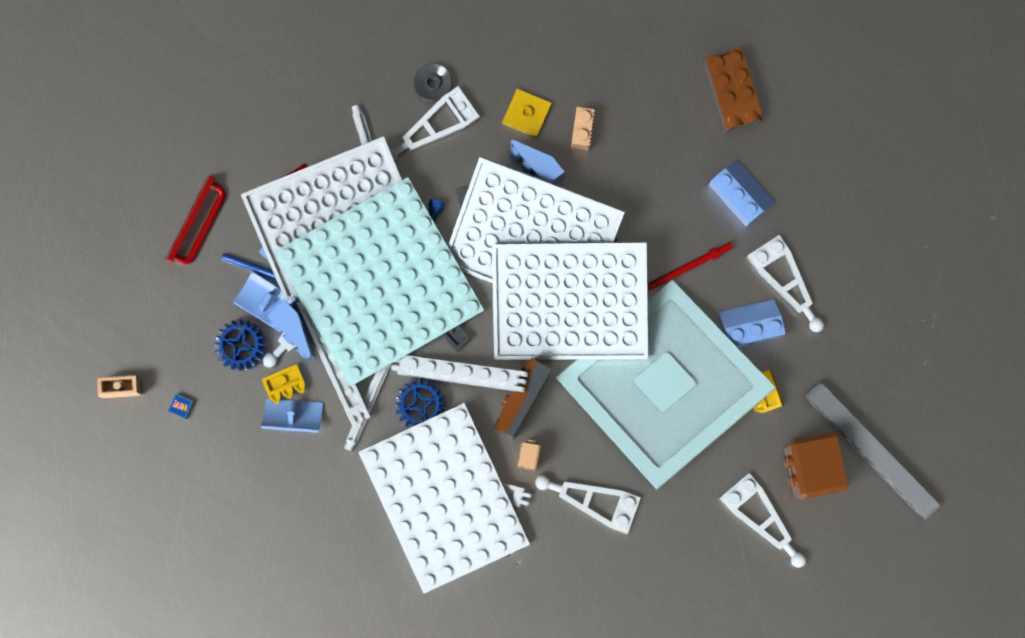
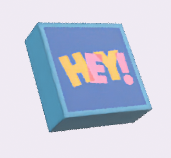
M175 394L168 412L187 419L194 402Z

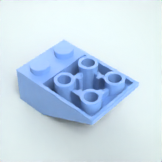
M511 140L510 154L516 161H521L522 169L525 173L556 185L564 179V170L552 156L518 141Z
M283 300L267 316L271 320L269 324L276 331H282L284 333L282 337L293 346L296 344L298 346L296 351L303 358L314 360L315 354L302 316L288 302Z

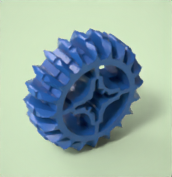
M242 319L238 320V325L232 320V327L224 324L227 330L224 332L222 329H219V332L223 335L221 337L215 336V339L220 341V343H214V347L220 348L215 351V354H222L218 360L220 362L225 360L223 364L225 367L231 363V370H234L236 365L238 371H242L243 365L246 370H249V363L255 367V359L261 362L262 359L258 356L259 353L265 355V351L260 350V348H265L267 344L260 343V341L266 338L265 336H259L262 330H256L257 325L255 323L250 327L249 320L244 325ZM242 330L237 338H228L232 333ZM248 332L255 339V347L247 343ZM243 341L242 343L246 347H240L239 350H237L238 347L234 343L237 344ZM226 344H229L234 349L233 359L226 352ZM244 352H253L248 358L239 360Z
M421 378L418 379V385H415L414 380H411V387L405 383L404 387L407 390L404 392L402 389H399L398 391L403 395L402 397H395L400 403H395L394 406L401 408L395 413L397 415L403 414L399 418L400 421L407 419L404 424L406 427L410 423H413V427L437 416L439 412H446L444 409H441V406H446L447 403L440 402V400L445 398V395L438 396L442 389L434 390L436 383L428 386V379H426L424 385ZM418 389L427 390L435 397L423 398ZM413 392L414 402L405 407L407 396ZM417 395L422 402H427L423 408L424 414L419 407H415V404H418ZM436 402V409L428 418L426 410L428 406ZM418 411L423 420L412 419L407 415V412Z

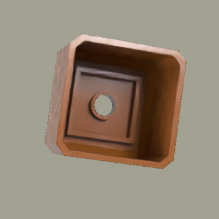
M836 432L795 439L786 444L783 460L785 468H788L789 476H787L789 487H792L794 497L801 500L848 490Z

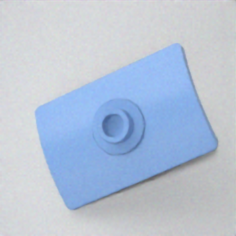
M252 272L233 303L271 326L269 324L271 320L267 316L285 299L280 287L256 272ZM297 298L287 301L295 310L297 309L296 303L299 302Z
M266 399L261 428L319 432L323 403L280 400L279 404H276L270 399Z

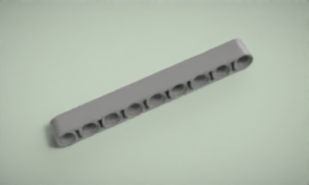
M818 382L805 394L807 400L924 520H927L940 507L938 502L822 383Z

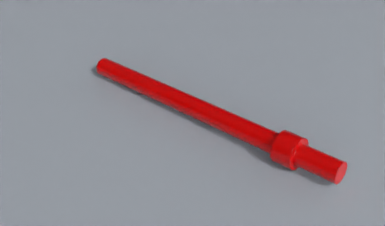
M731 242L718 248L714 247L708 250V253L648 282V291L711 259L719 258L721 254L733 249Z

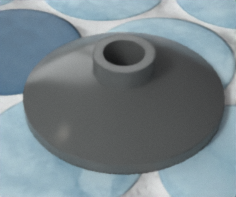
M439 64L424 65L415 74V90L425 100H440L451 89V76L447 69ZM431 81L437 83L435 87L429 85Z

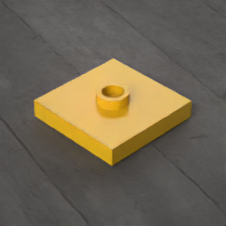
M516 89L502 124L537 138L552 103Z

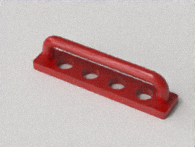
M207 176L165 261L169 263L175 261L179 264L187 265L195 259L226 196L224 188L214 182V177ZM211 188L217 191L218 196L187 257H182L177 252Z

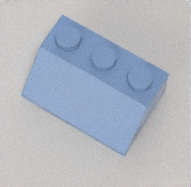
M738 160L726 167L709 183V186L746 227L775 203Z
M774 299L718 312L723 333L736 347L783 337L786 334L781 314Z

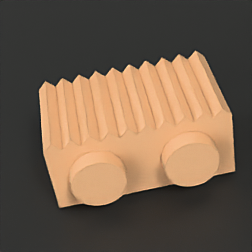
M576 107L571 143L572 149L590 150L595 116L594 109Z
M136 375L110 376V378L99 377L97 379L98 397L141 396V380Z
M526 439V442L521 444L519 463H517L519 468L537 469L541 447L537 445V441Z

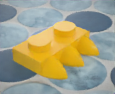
M298 364L261 379L268 397L276 404L280 402V392L285 397L291 399L293 394L292 387L297 392L304 393L305 381Z
M773 369L761 372L776 389L754 407V410L763 413L785 406Z

